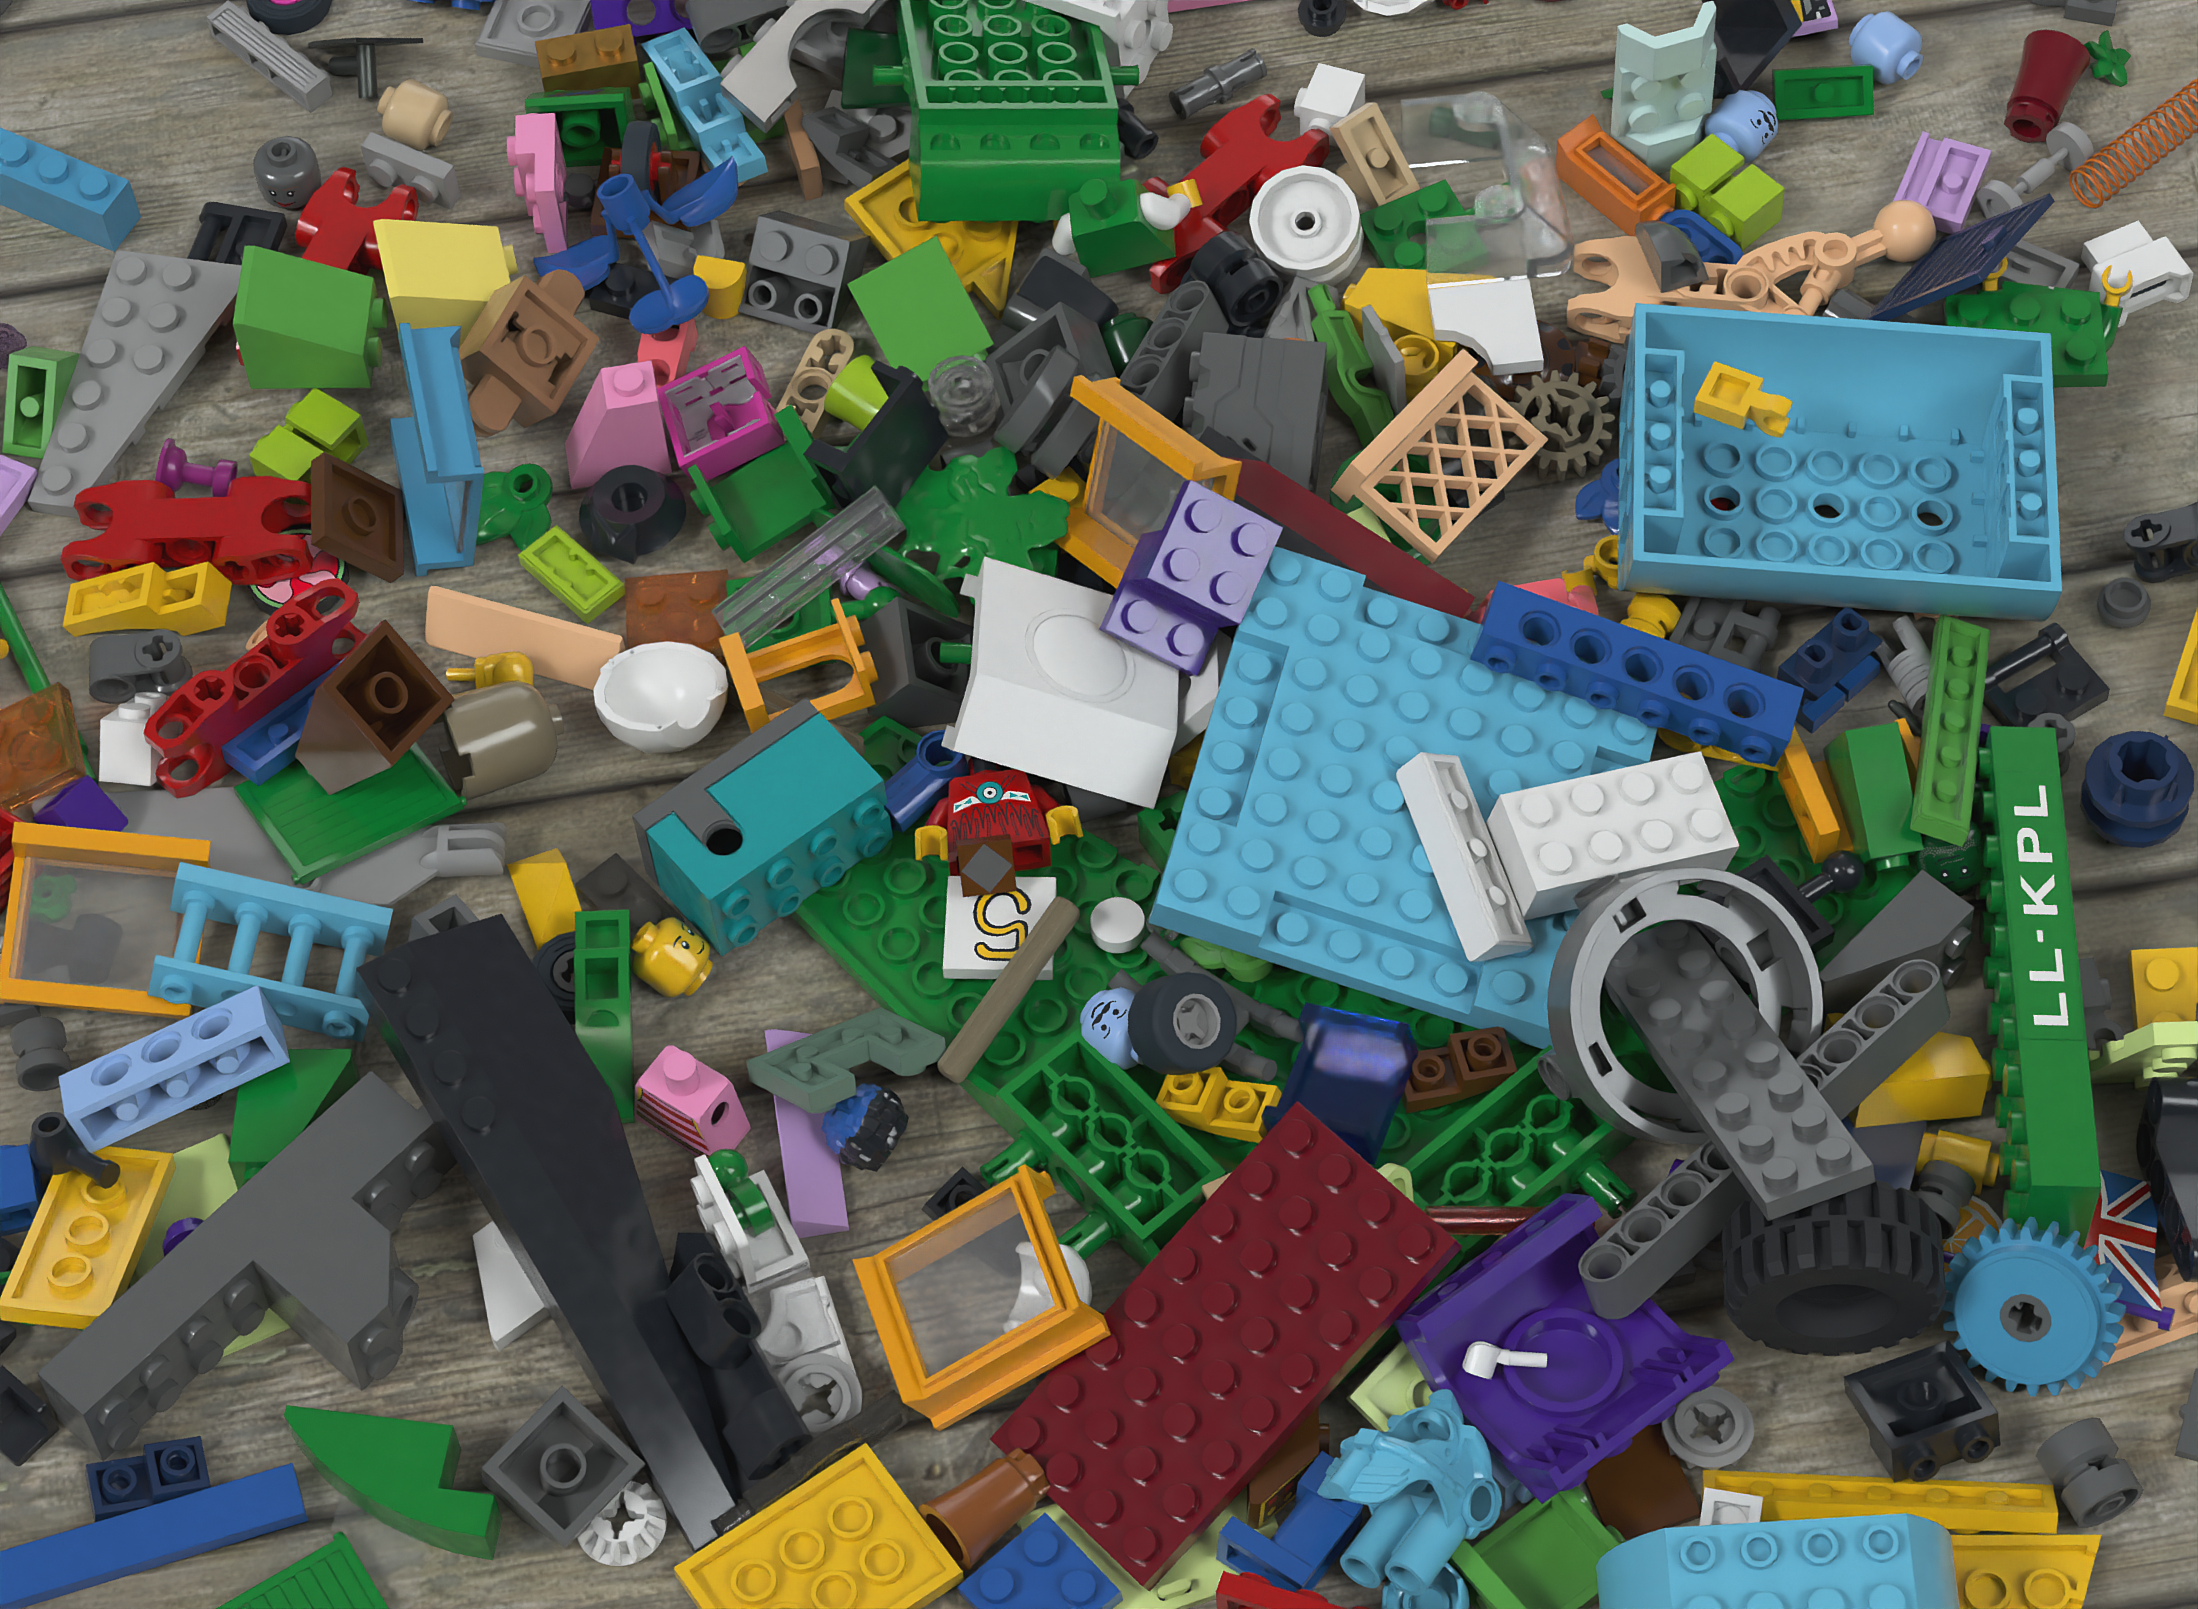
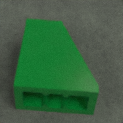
M1898 722L1846 730L1825 746L1823 753L1854 852L1862 860L1864 866L1876 864L1877 872L1906 868L1910 866L1908 858H1912L1916 852L1924 850L1921 833L1910 830L1914 799Z
M287 1049L290 1059L289 1063L238 1086L228 1159L238 1190L360 1080L361 1077L352 1049Z

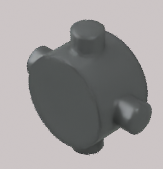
M571 173L565 181L563 202L568 201L575 208H590L594 203L598 179L593 180L584 173Z

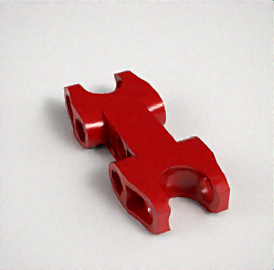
M1272 94L1261 95L1249 103L1231 110L1214 124L1206 133L1200 145V154L1206 160L1178 182L1195 179L1203 204L1190 208L1189 213L1173 228L1176 257L1153 262L1149 269L1152 279L1150 287L1159 294H1167L1178 288L1183 275L1190 269L1195 254L1211 238L1223 232L1231 231L1227 226L1252 206L1254 198L1266 181L1282 170L1302 165L1319 168L1322 166L1329 154V136L1320 129H1311L1302 136L1290 141H1276L1269 138L1268 136L1273 133L1281 120L1279 109L1281 101ZM1157 176L1152 177L1142 184L1149 192L1169 198L1166 188L1170 185Z
M347 167L338 168L312 194L300 215L296 227V243L299 247L306 248L301 258L362 275H367L370 268L383 271L373 221L380 219L416 221L419 201L415 187L401 184L396 186L387 199L377 206L368 208L357 207L355 205L359 198L360 185L356 180V170ZM237 341L235 349L238 355L240 365L244 366L240 348Z
M247 476L231 481L226 497L175 498V493L170 487L155 480H122L107 485L86 488L76 494L73 507L79 515L81 524L91 529L106 531L93 539L69 543L63 548L60 558L68 577L79 582L155 562L160 568L189 567L209 562L231 581L233 585H262L300 577L310 572L313 566L314 557L310 553L308 543L298 536L279 533L294 525L311 523V484L272 476ZM288 498H299L309 504L299 505L283 501ZM102 504L109 507L111 510L100 511L94 509L90 505ZM288 554L296 557L297 560L287 561L278 558L276 555ZM77 560L96 561L103 564L95 567L86 566Z
M339 578L320 581L308 590L294 596L276 610L267 621V637L223 672L219 670L202 671L178 688L148 719L143 733L146 743L163 756L158 762L155 772L157 782L175 798H183L195 795L232 771L234 768L224 760L221 749L223 745L339 663L365 639L367 634L360 631L350 622L355 617L360 603L358 593ZM339 596L345 600L340 608L327 616L320 614L316 610L317 604L325 597ZM348 638L354 642V646L350 651L343 654L332 653V646L336 639ZM168 723H183L182 733L177 738L164 739L158 735L159 730ZM187 760H193L199 765L198 772L188 780H176L170 776L176 767Z

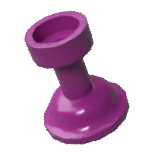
M168 438L165 440L159 456L155 481L166 484L173 492L178 491L183 483L186 482L212 487L213 497H226L230 482L237 478L238 464L237 461L222 458L216 467L189 463L185 451L176 446L174 439Z

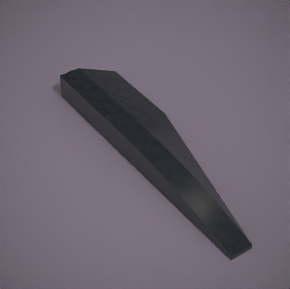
M502 913L406 942L357 967L356 994L629 1447L645 1463L643 1470L693 1553H697L743 1523L744 1518L690 1343L666 1301V1292L671 1285V1281L613 1093Z

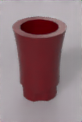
M2037 30L2025 38L2020 68L2007 103V114L2004 120V125L2010 130V135L2026 143L2035 141L2045 142L2047 134L2058 125L2075 85L2090 64V54L2087 48L2076 38L2055 30Z

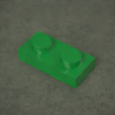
M1858 64L1772 69L1773 105L1776 109L1777 120L1874 115L1873 65Z

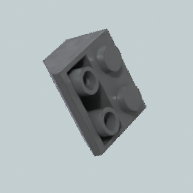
M780 210L758 215L747 267L744 295L738 312L814 334L826 329H837L853 298L847 284L862 275L870 236Z

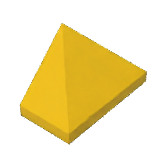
M558 848L507 864L538 951L545 943L557 935L575 931V912L582 910L566 861Z

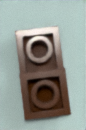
M1498 1026L1450 1034L1447 1047L1394 1055L1392 1070L1405 1113L1426 1110L1475 1096L1501 1085L1517 1072L1504 1028Z

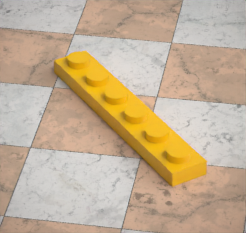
M1703 1470L1702 1503L1705 1488L1763 1497L1760 1521L1908 1513L1934 1521L1945 1529H1950L1959 1534H1975L1980 1531L2010 1532L2013 1535L2057 1534L2058 1509L2053 1485L1932 1479L1924 1482H1915L1909 1478L1894 1483L1892 1478L1722 1470Z

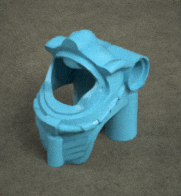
M1441 1389L1432 1393L1428 1397L1430 1400L1428 1406L1410 1410L1402 1416L1392 1415L1387 1421L1389 1430L1386 1432L1360 1428L1355 1436H1351L1341 1442V1457H1336L1325 1472L1326 1477L1317 1491L1320 1496L1328 1499H1343L1365 1504L1370 1509L1371 1518L1340 1558V1564L1344 1572L1353 1581L1364 1587H1378L1387 1575L1388 1579L1401 1591L1412 1596L1423 1595L1463 1539H1474L1480 1530L1490 1529L1500 1515L1502 1505L1499 1486L1493 1480L1489 1449L1482 1434L1474 1426L1464 1425L1462 1411L1451 1390Z

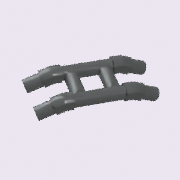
M1155 931L1140 946L1160 964L1159 967L1168 975L1184 972L1201 973L1219 982L1231 997L1237 1015L1236 1036L1250 1022L1251 1026L1276 1038L1284 1037L1299 1043L1307 1038L1309 1033L1307 1022L1287 1016L1284 1011L1275 1009L1264 1002L1256 1001L1198 966L1196 961L1189 958L1177 947L1171 946ZM1122 968L1107 984L1111 989L1122 987L1133 991L1135 994L1143 988ZM1235 1042L1230 1053L1219 1063V1065L1233 1073L1245 1077L1253 1076L1267 1082L1274 1078L1277 1071L1275 1061L1256 1055L1252 1050L1241 1047Z

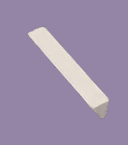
M1420 752L1398 769L1396 778L1467 959L1470 962H1481L1529 950L1533 947L1532 940L1459 757Z

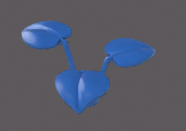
M731 156L719 166L673 193L663 202L662 206L653 200L648 190L640 191L632 175L619 174L609 178L597 190V196L604 207L601 215L606 222L607 235H600L568 247L567 250L554 255L534 257L533 261L538 274L542 277L557 269L567 270L578 278L584 291L591 289L608 277L610 264L619 260L621 249L617 240L616 229L622 230L626 235H634L661 290L645 295L635 303L629 315L633 328L639 333L654 334L665 331L672 325H678L691 320L705 308L708 302L709 290L705 281L696 275H688L669 285L642 230L650 222L648 217L650 209L668 224H674L681 220L683 225L687 227L703 224L727 211L733 205L738 195L736 161Z

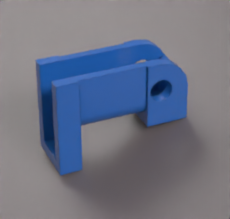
M1321 1451L1298 1481L1294 1509L1272 1538L1268 1539L1232 1516L1219 1532L1216 1560L1238 1574L1242 1572L1258 1574L1269 1580L1272 1586L1294 1593L1299 1589L1313 1591L1358 1533L1362 1523V1508L1364 1504L1343 1499L1323 1498L1317 1493L1326 1477L1325 1472L1334 1461L1333 1457Z

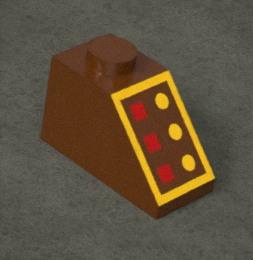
M1319 1406L1247 1484V1525L1249 1527L1259 1529L1273 1515L1277 1514L1296 1497L1298 1481L1321 1451L1329 1455V1423H1319Z

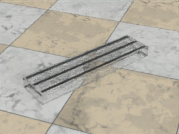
M875 485L714 607L711 612L726 636L739 632L744 649L746 650L905 530L906 527L885 494Z

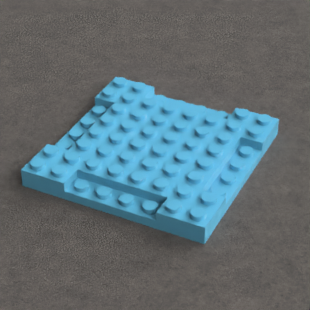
M1275 546L1242 622L1237 626L1148 923L1478 1029L1502 1027L1507 1038L1541 1049H1545L1548 1045L1553 1047L1547 1011L1550 975L1561 942L1571 924L1580 914L1579 909L1524 920L1533 947L1527 951L1481 962H1470L1466 957L1399 786L1396 772L1420 752L1458 756L1486 824L1501 794L1648 763L1658 727L1647 726L1637 718L1612 709L1596 708L1586 700L1561 691L1545 690L1535 682L1516 675L1494 672L1484 664L1470 660L1481 624L1363 587L1366 575ZM1528 640L1530 643H1532V644H1534V645L1541 646V645H1540L1539 643H1537V642ZM1578 657L1581 661L1591 664L1587 659ZM1629 675L1632 679L1642 682L1639 678Z

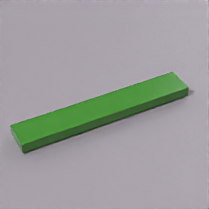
M1941 614L1934 627L1910 830L1962 847L1970 830L1991 631Z

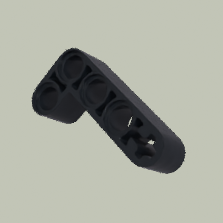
M2153 1077L2148 1087L2137 1132V1159L2180 1275L2186 1282H2198V1077Z

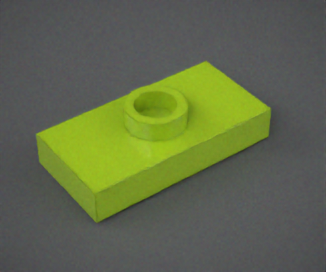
M555 525L518 554L520 565L586 624H589L626 594L624 583L558 525Z

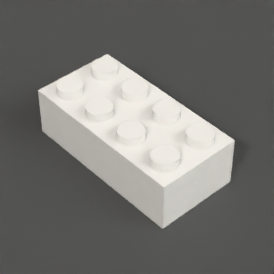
M1701 751L1501 794L1485 824L1523 920L1578 909L1573 897L1592 883L1613 874H1617L1619 879L1651 871L1699 867L1725 871L1739 848L1738 841ZM1681 880L1679 886L1701 880Z

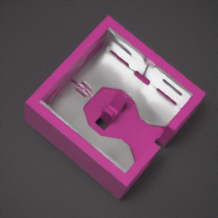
M746 346L657 389L679 467L693 483L694 481L687 469L694 464L699 467L709 481L786 443L783 431L774 416L777 412L767 401L772 396L762 365Z

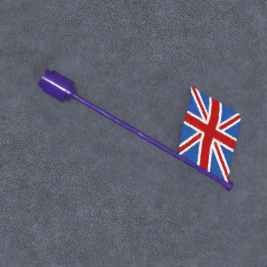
M1675 1159L1671 1166L1669 1175L1678 1166H1680L1684 1162V1160ZM2100 1169L2101 1191L2085 1246L2082 1248L2085 1250L2092 1245H2096L2099 1248L2094 1257L2097 1265L2103 1263H2111L2114 1268L2106 1281L2107 1283H2121L2123 1287L2119 1297L2113 1302L2125 1305L2126 1314L2158 1322V1329L2170 1331L2175 1309L2165 1306L2161 1307L2154 1269L2158 1214L2146 1181ZM1943 1251L1944 1263L1950 1264L1956 1254Z

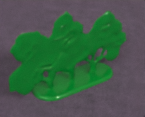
M862 432L848 446H835V448L846 453ZM1001 446L988 450L982 457H977L973 454L955 457L941 471L929 469L928 464L885 520L887 521L893 517L894 521L905 527L907 534L904 542L897 550H893L872 537L849 556L856 561L861 559L867 560L871 565L870 569L877 575L951 618H958L961 608L951 591L942 583L945 579L960 576L964 579L965 574L978 577L984 556L1035 572L1028 551L1031 548L1047 546L1054 540L1067 534L1068 524L1066 518L1070 515V508L1066 500L1044 493L1041 490L1030 494L1009 496L1007 487L1011 483L1012 477L1018 471L1015 455L1006 447ZM817 508L812 509L809 514L819 530L838 517L827 510ZM841 519L822 534L832 542L853 525ZM866 524L860 525L835 545L844 552H847L868 536L866 533L870 526ZM917 549L922 552H937L940 555L935 574L932 575L929 571L905 557L908 552ZM963 556H970V562L963 568L954 567ZM970 597L971 603L975 606V599Z

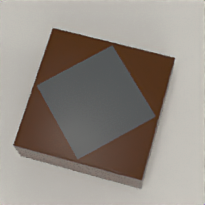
M1010 834L956 840L963 897L1017 891Z

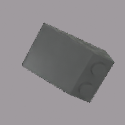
M1921 870L1819 973L1823 998V1018L1820 1035H1823L1827 1014H1846L1904 962L1916 959L1933 962L1939 969L1943 984L1947 987L1952 986L1963 974L1968 964V960L1965 959V953L1974 935L1970 931L1974 907L1924 870Z

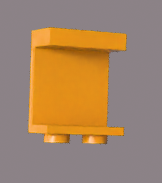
M1901 718L1894 722H1898L1914 799L1921 738L1919 736L1913 737L1906 719ZM1804 743L1786 747L1781 755L1778 779L1814 864L1823 862L1828 855L1838 850H1847L1855 853L1826 761L1812 763Z

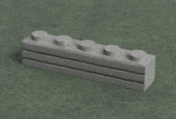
M227 0L206 17L211 36L310 113L316 107L322 105L325 100L327 101L332 97L331 78L323 68H317L311 64L302 52L297 53L290 48L284 38H277L263 22H257L251 18L243 7H237Z

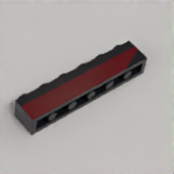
M1207 426L1199 438V442L1220 457L1242 462L1234 502L1283 527L1275 545L1276 547L1366 575L1363 587L1456 617L1463 618L1476 598L1211 427ZM1177 473L1171 487L1180 491L1183 482L1187 481V479ZM1206 479L1196 481V483L1205 487Z

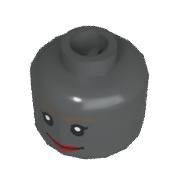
M283 136L267 141L258 149L253 160L254 174L259 191L265 201L274 207L283 209L298 208L307 204L312 194L321 187V172L316 154L310 144L301 138Z

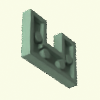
M879 1007L746 1062L750 1082L804 1109L806 1112L823 1113L833 1109L837 1102L857 1095L855 1076L849 1072L850 1068L871 1060L897 1075L912 1076L923 1072L927 1065L939 1061L945 1053L946 1047L944 1037L885 1008Z

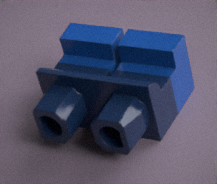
M1845 607L1833 620L1801 645L1778 668V680L1804 689L1795 721L1811 734L1844 706V701L1848 703L1880 673L1881 663L1869 654L1879 647L1883 641L1869 631L1868 621L1851 608Z

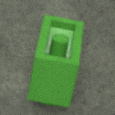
M30 346L9 354L2 453L43 459L79 359V353Z

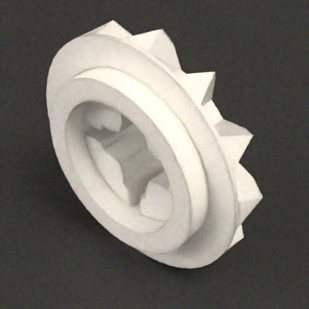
M630 1481L578 1534L577 1539L580 1546L591 1558L610 1566H626L645 1559L659 1546L666 1531L667 1516L663 1501L651 1489L648 1483L642 1485ZM621 1503H625L629 1517L635 1520L625 1522L623 1530L619 1531V1538L616 1539L611 1522L605 1519L606 1517H615L617 1508L621 1507Z

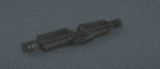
M895 1390L890 1391L850 1420L841 1422L815 1437L801 1448L789 1462L745 1491L742 1495L744 1501L718 1519H714V1523L722 1535H725L823 1471L835 1459L843 1458L864 1443L873 1448L883 1439L908 1423L910 1420L909 1413L913 1412L914 1409L902 1402L899 1393L897 1394Z

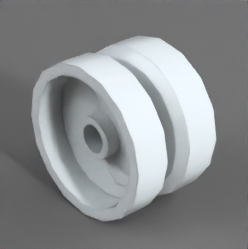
M1302 165L1282 170L1263 184L1253 200L1249 222L1257 255L1259 256L1258 259L1264 260L1283 282V286L1286 287L1295 276L1333 287L1349 276L1361 257L1364 236L1355 194L1345 181L1325 168Z

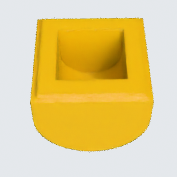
M698 255L693 267V274L702 278L709 290V299L702 311L707 316L715 319H729L741 313L738 312L745 290L746 264Z

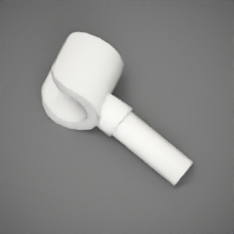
M1476 1341L1468 1347L1462 1366L1468 1373L1492 1379L1497 1362L1508 1366L1546 1368L1547 1353L1510 1351L1509 1349H1501L1484 1341Z

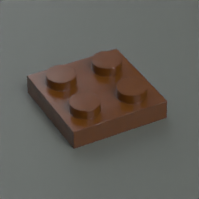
M323 452L311 461V545L392 583L404 575L402 490Z

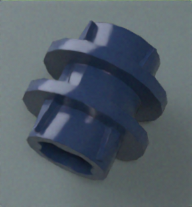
M2129 731L2110 736L2095 747L2086 764L2085 779L2081 786L2080 807L2088 825L2102 838L2106 839V843L2111 841L2120 846L2146 848L2161 844L2179 832L2187 817L2189 801L2194 791V771L2186 754L2172 741L2168 740L2167 735L2162 737L2153 732Z

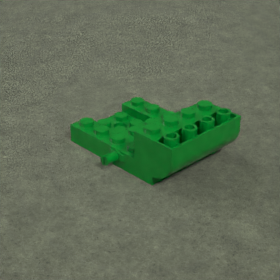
M893 0L902 66L873 65L872 84L873 87L902 86L909 95L912 118L908 165L918 221H932L935 223H948L950 221H982L985 223L1032 221L1045 223L1050 220H1060L1061 216L1069 213L1068 198L1073 193L1079 192L1085 182L1091 179H1100L1106 184L1120 181V144L1117 128L1119 108L1113 85L1138 86L1139 68L1138 65H1109L1100 26L1023 0Z

